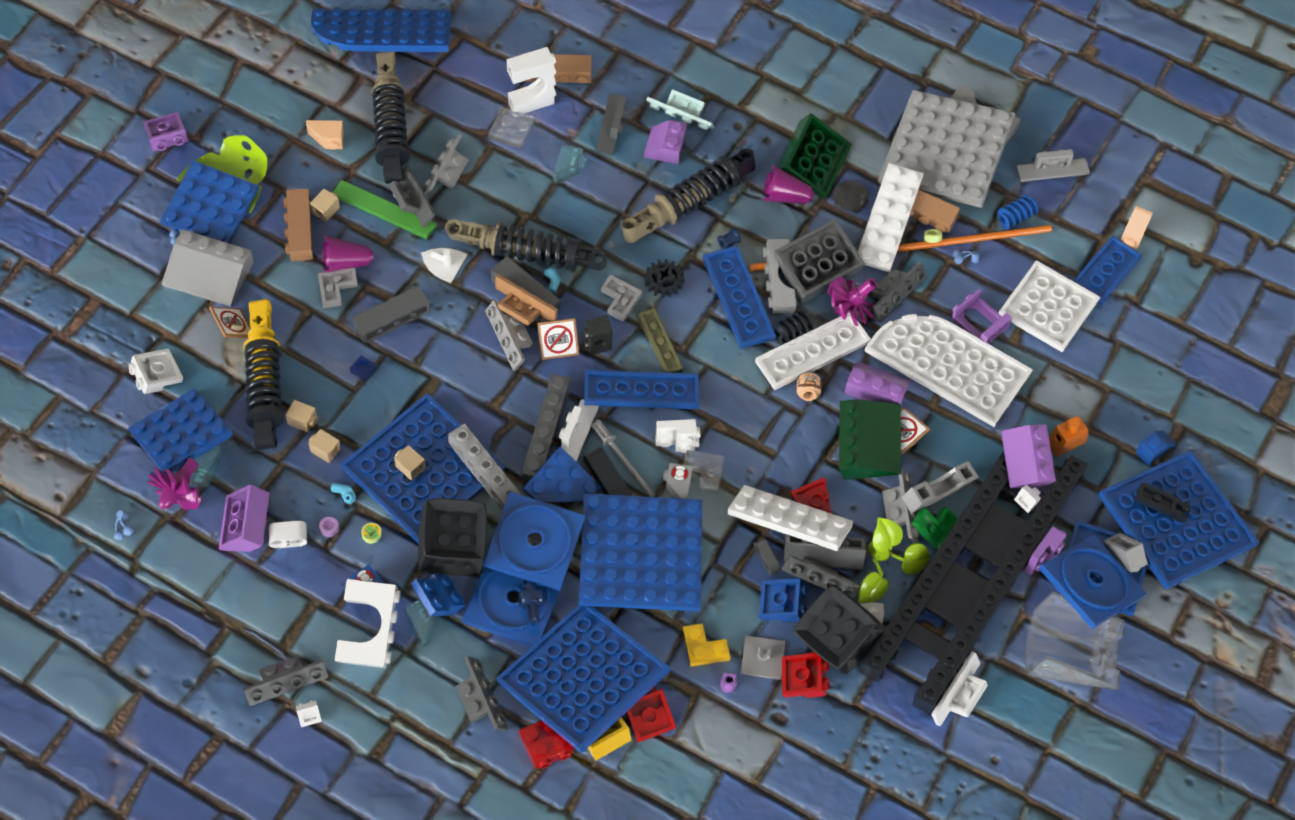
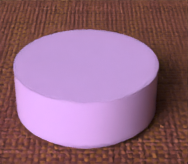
M325 517L319 523L320 532L325 537H333L339 532V523L334 517Z

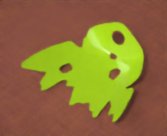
M234 135L225 138L220 148V155L209 152L195 160L256 185L263 180L267 171L266 154L245 135ZM242 141L248 142L251 145V150L245 149ZM244 156H245V157H248L249 160H248V161H245V160H244ZM190 165L178 176V182H182ZM248 169H252L253 172L248 179H246L245 171ZM259 185V190L249 207L248 213L252 212L262 188L261 185Z

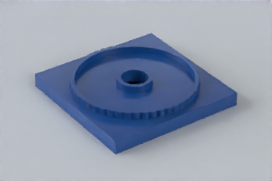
M510 491L483 566L560 591L586 516ZM530 534H539L542 537V542L537 546L530 545L527 541Z
M1095 535L1048 560L1039 568L1091 629L1101 625L1147 595ZM1090 575H1095L1096 577H1098L1100 583L1094 582L1090 578Z
M484 567L462 623L533 646L543 637L561 590L558 591L536 584L538 588L542 589V604L538 608L540 620L532 625L527 621L526 610L519 605V602L512 603L507 599L509 593H519L520 588L523 586L522 579Z

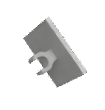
M745 635L741 674L781 680V657L784 656L786 641Z

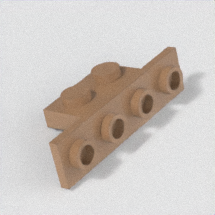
M499 274L495 276V289L507 295L498 303L500 310L527 326L539 315L549 321L557 320V309L553 305L544 302L538 296L517 286L509 279Z

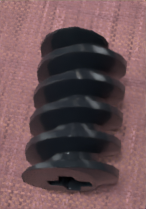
M800 310L798 313L787 316L785 319H781L772 325L776 335L775 339L780 345H782V339L786 343L789 342L788 336L791 339H795V333L798 336H802L801 330L806 334L809 332L808 327L810 330L815 329L811 316L805 310Z

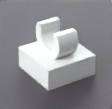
M1025 485L1014 500L1029 513L1041 499L1038 496L1041 492L1036 487L1031 489L1028 485Z
M311 700L309 703H301L299 706H296L301 727L322 722L316 701Z

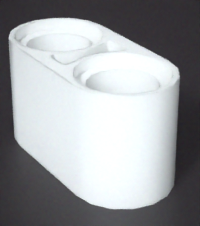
M276 522L269 525L270 547L286 548L307 544V524L305 522Z

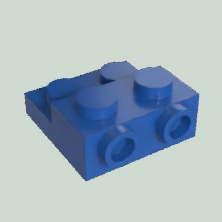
M434 573L429 578L415 579L411 583L430 616L456 615L465 606L464 598L456 591L453 580L446 573Z
M800 578L762 580L759 618L761 620H781L783 623L798 622L807 611L806 604H804V598L808 597L807 586Z

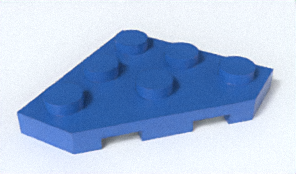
M559 447L526 483L522 490L530 498L538 501L569 503L584 502V494H597L602 487L562 447Z

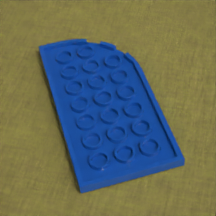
M318 8L312 11L311 28L313 34L317 35L324 44L328 46L334 44L338 46V49L347 51L449 52L452 13L451 10L445 9L360 10L354 8L342 10L336 8L334 10H325Z

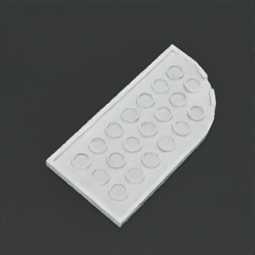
M911 314L902 316V318L893 322L889 321L876 332L864 350L871 356L993 427L996 426L1033 371V369L955 324L932 315L926 317Z

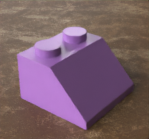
M668 120L651 127L644 158L679 164L686 138L687 123Z

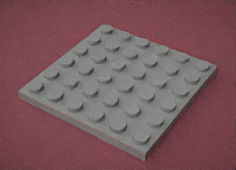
M912 90L878 182L882 184L887 166L890 163L924 173L919 190L934 197L982 208L1013 125L1015 113Z

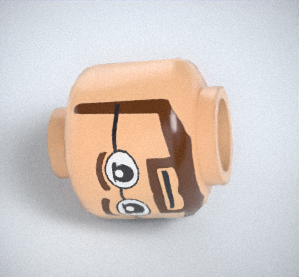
M814 373L800 375L797 380L798 396L806 401L817 399L821 394L822 383L820 377Z

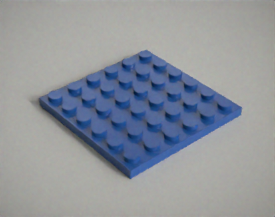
M428 393L340 464V468L418 544L422 518L421 511L425 500L433 498L472 500L484 490V487L448 443L449 433L460 427L461 424ZM408 445L425 459L426 469L413 481L395 466L394 460L396 453ZM486 449L501 470L505 472L506 466Z
M1191 450L1110 486L1098 494L1124 533L1143 544L1148 566L1165 590L1232 559L1260 543ZM1146 483L1188 503L1191 509L1189 513H1185L1188 515L1187 521L1184 523L1176 521L1172 516H1167L1134 501L1140 484Z
M584 494L583 515L586 518L582 527L579 606L700 611L703 500Z
M578 605L496 678V681L582 754L670 672V668L595 608Z

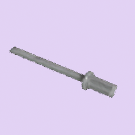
M599 419L592 423L591 426L602 439L603 446L609 445L649 497L655 496L614 443L616 436L612 435Z

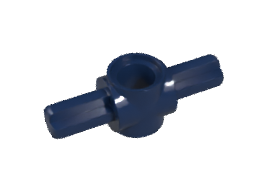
M522 579L523 586L519 590V605L526 610L527 621L534 625L540 620L538 608L542 604V589L538 588L535 583Z

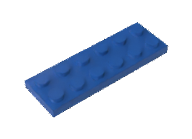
M738 245L703 254V261L739 348L743 349L775 340L776 335Z
M584 370V405L699 409L698 374Z

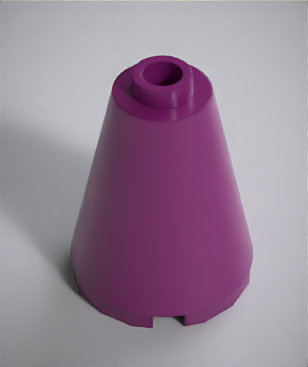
M777 166L771 167L774 171L773 173L769 172L763 188L766 197L762 196L763 201L807 204L808 201H812L814 191H812L811 186Z
M324 236L327 242H323L322 263H326V268H323V272L329 273L348 268L363 267L373 262L374 254L373 251H370V247L332 236Z

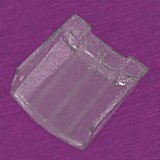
M1052 592L1034 609L1025 646L1027 676L1117 690L1120 682V670L1116 669L1118 641L1123 637L1124 620L1112 617L1096 628L1091 629L1062 595Z

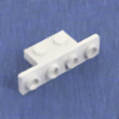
M583 399L580 401L579 406H574L573 411H569L566 418V428H562L559 435L561 447L576 462L599 406L584 405Z
M971 652L965 658L963 666L955 674L951 685L944 691L938 705L934 707L932 716L936 725L941 726L950 711L968 717L988 685L985 680L973 676L980 665L975 652Z

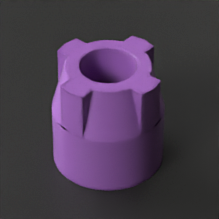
M726 672L723 674L720 682L722 691L731 693L736 689V674H727ZM729 679V680H732L733 682H732V683H727L725 680Z

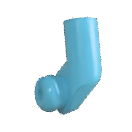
M549 267L544 270V276L551 281L547 290L552 294H556L561 278L555 268Z
M332 483L331 492L341 494L343 500L348 504L355 501L356 495L351 486Z

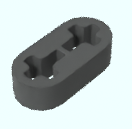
M762 539L755 542L756 553L767 573L771 576L780 572L777 559L767 541Z

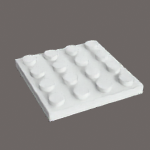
M1036 260L1000 309L999 314L1003 316L1007 312L1012 316L1011 323L1063 352L1098 303L1100 297Z

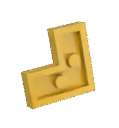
M703 623L683 626L690 667L730 661L727 639L707 642Z

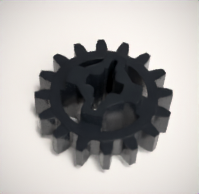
M665 259L664 263L658 260L657 265L652 262L651 268H646L644 276L645 286H649L648 291L654 290V295L657 296L660 293L662 298H664L665 294L671 297L672 292L677 295L678 289L682 290L685 279L684 271H680L681 266L677 265L675 267V262L672 261L669 264L667 259Z

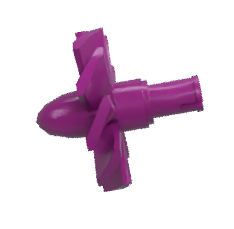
M844 276L838 277L830 283L827 294L832 296L831 305L835 308V314L845 320L850 312L855 326H858L856 315L865 325L867 321L864 314L871 319L873 318V315L864 305L873 307V304L868 302L866 298L872 290L877 288L876 281L868 278L861 286L855 287L856 281L845 280Z
M188 458L182 469L175 472L174 475L168 469L165 470L168 474L166 475L157 467L154 469L155 473L151 472L148 475L152 480H148L147 483L162 489L155 491L156 494L160 495L159 507L161 509H168L174 504H180L184 510L197 509L202 501V497L198 496V489L196 487L188 486L191 475L199 465L195 460Z

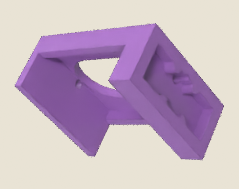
M978 289L975 293L971 292L962 304L958 303L953 308L951 320L963 330L989 344L1009 327L1012 316L1007 312L1001 316L979 297L981 290ZM968 309H976L991 321L993 325L981 333L964 318V312Z

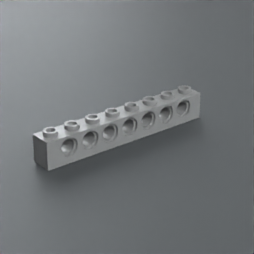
M465 423L449 433L448 443L502 511L510 491L521 495ZM533 533L528 536L527 541L530 545L537 546L542 542V537L537 533Z

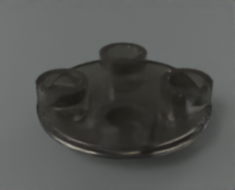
M841 182L833 191L834 205L844 210L858 213L868 203V191L858 182Z

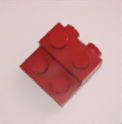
M816 653L781 657L782 695L784 698L826 696V690H830L829 678H826V671H829V663Z
M656 686L625 713L637 743L676 729L663 689L657 690Z
M543 721L518 730L534 769L539 767L544 769L550 766L552 762L558 759L560 761L565 760L573 754V746Z

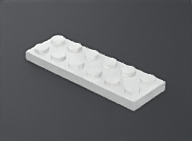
M888 164L858 249V253L866 266L886 272L891 271L924 173Z
M849 312L845 320L840 316L757 357L755 362L773 389L777 390L797 380L804 373H811L866 346L871 339L858 320V326L854 325Z
M746 485L743 486L728 508V515L838 551L853 525L852 520Z

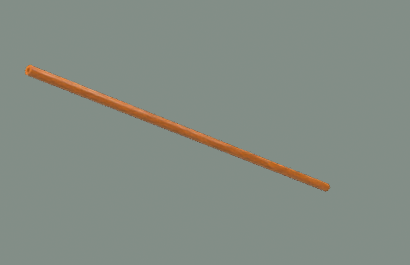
M1051 225L945 238L936 243L923 241L900 244L897 252L1051 232L1052 227ZM767 262L749 264L750 272L765 270L764 266Z

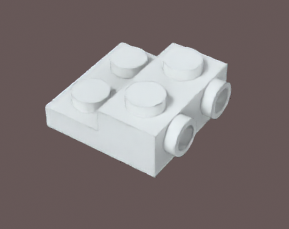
M169 348L132 356L129 372L131 375L135 374L137 378L136 386L139 390L142 389L144 394L163 391L164 386L181 383L183 380V376Z
M696 419L657 421L656 446L670 447L675 445V451L682 453L695 451V447H699L700 426H696Z

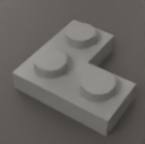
M355 267L329 273H318L323 308L342 306L340 290L358 287Z
M612 275L607 278L601 287L602 293L615 299L608 308L607 314L624 322L642 296V290Z

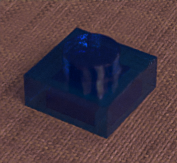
M361 355L349 369L350 373L366 381L377 369V366Z

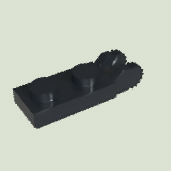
M1146 483L1140 484L1134 500L1167 516H1172L1174 520L1183 523L1188 518V515L1185 513H1189L1191 509L1188 503L1179 500L1178 497Z

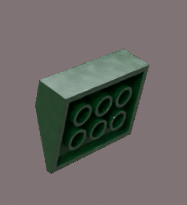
M810 113L799 121L777 167L812 187L814 195L825 199L852 143Z
M861 399L840 401L839 470L844 480L901 475V405Z

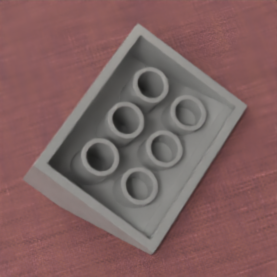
M182 229L174 243L162 286L231 307L254 263L251 250Z

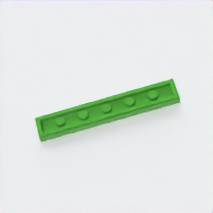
M343 180L340 181L333 191L339 200L428 240L436 228V223L430 221L426 227H422L416 214L406 213L398 205Z

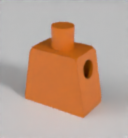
M1079 416L1057 425L1050 434V448L1055 457H1059L1087 442L1089 430Z

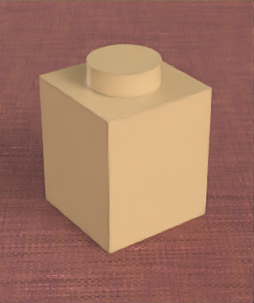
M323 189L310 202L312 214L327 222L340 208L338 196L333 192Z
M296 400L293 401L285 415L288 425L305 432H309L318 420L314 407Z
M321 429L316 434H313L309 440L310 452L329 464L341 450L339 440Z
M409 445L404 449H400L394 457L395 466L411 481L426 469L425 459Z

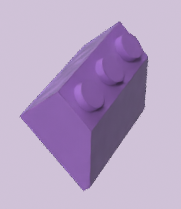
M857 362L847 381L845 394L861 400L901 405L911 381Z
M1047 424L1027 425L1001 431L1010 488H1022L1025 485L1029 487H1045L1056 481Z
M250 484L226 496L219 550L251 552L262 547L265 525L267 523L269 492Z

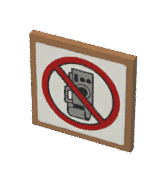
M210 306L209 310L224 337L248 338L250 326L240 308Z
M575 318L537 323L542 360L579 355Z
M905 407L901 408V454L903 455L930 431L929 427Z

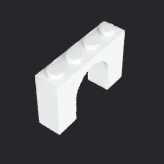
M548 47L507 59V71L513 84L538 78L527 87L508 92V103L514 116L554 104V97L556 96L554 88L556 85L554 78L556 70L554 64L556 59L554 54L550 53Z
M347 579L344 600L346 602L374 606L381 615L382 624L379 633L370 641L358 643L338 640L335 661L345 664L386 668L387 664L391 662L392 652L389 651L390 643L393 644L395 632L392 631V625L397 621L395 604L399 603L400 591H398L396 585Z

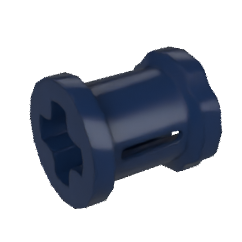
M734 228L730 229L727 234L717 237L718 244L722 249L729 248L731 245L740 243L742 240L739 232Z

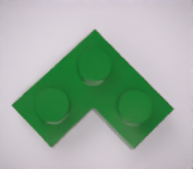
M942 507L935 518L924 508L920 509L911 524L937 550L958 518L948 507Z

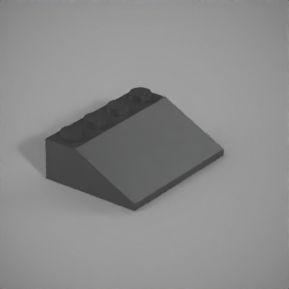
M836 219L774 251L788 286L795 289V298L799 304L827 291L830 283L838 277L844 276L845 280L860 273L865 265V262Z

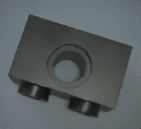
M608 315L585 320L583 344L585 349L589 350L590 355L612 350L613 330Z

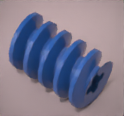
M1024 195L998 209V221L1003 229L1009 230L1010 227L1020 224L1022 221L1027 220L1028 217H1033V214H1038V206L1031 196Z

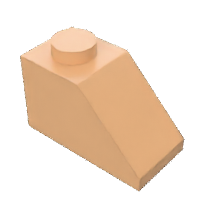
M306 120L308 135L324 149H343L344 129L342 121Z
M1135 206L1121 241L1137 249L1153 213Z

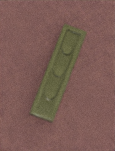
M653 308L638 313V319L663 373L683 372L684 368L656 309Z

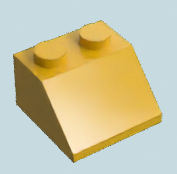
M622 717L587 748L595 761L631 741L629 727Z

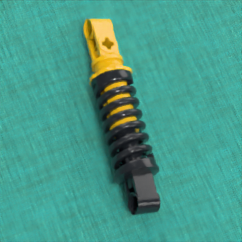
M269 299L249 302L250 331L248 332V340L245 341L243 347L246 359V408L248 412L246 423L249 427L254 428L253 438L257 451L277 448L276 428L283 423V415L280 408L282 405L280 399L281 391L279 390L281 387L279 381L281 376L279 373L280 365L278 364L280 361L278 355L280 343L275 340V332L272 330V308Z

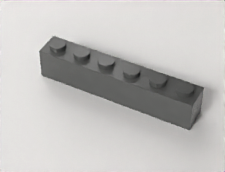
M551 374L523 466L522 484H526L551 455L570 391L569 377Z

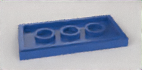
M1112 235L1073 282L1100 297L1098 304L1102 305L1143 255Z

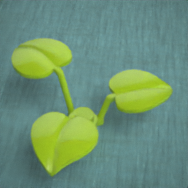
M878 517L873 541L867 547V552L874 557L872 561L875 563L879 574L873 571L864 578L858 593V603L860 604L876 602L882 599L887 592L888 581L882 578L883 571L878 561H885L889 556L903 561L901 570L904 573L913 575L921 572L930 560V553L927 547L921 543H913L908 546L904 552V557L889 551L892 550V546H896L901 542L903 536L901 527L890 519Z

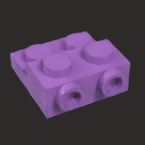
M178 112L143 122L153 151H164L167 147L181 146L184 142H188L187 134Z
M1052 527L1032 554L1024 572L1031 576L1035 570H1040L1039 568L1043 563L1061 554L1066 545L1063 542L1067 536L1066 533L1061 529Z

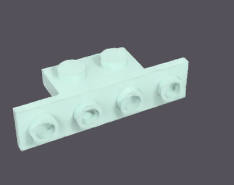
M672 90L666 104L649 97L646 99L650 104L649 107L657 111L663 109L667 115L672 117L680 116L682 121L689 124L695 122L699 128L704 130L708 128L713 130L714 128L711 122L699 118L705 103Z

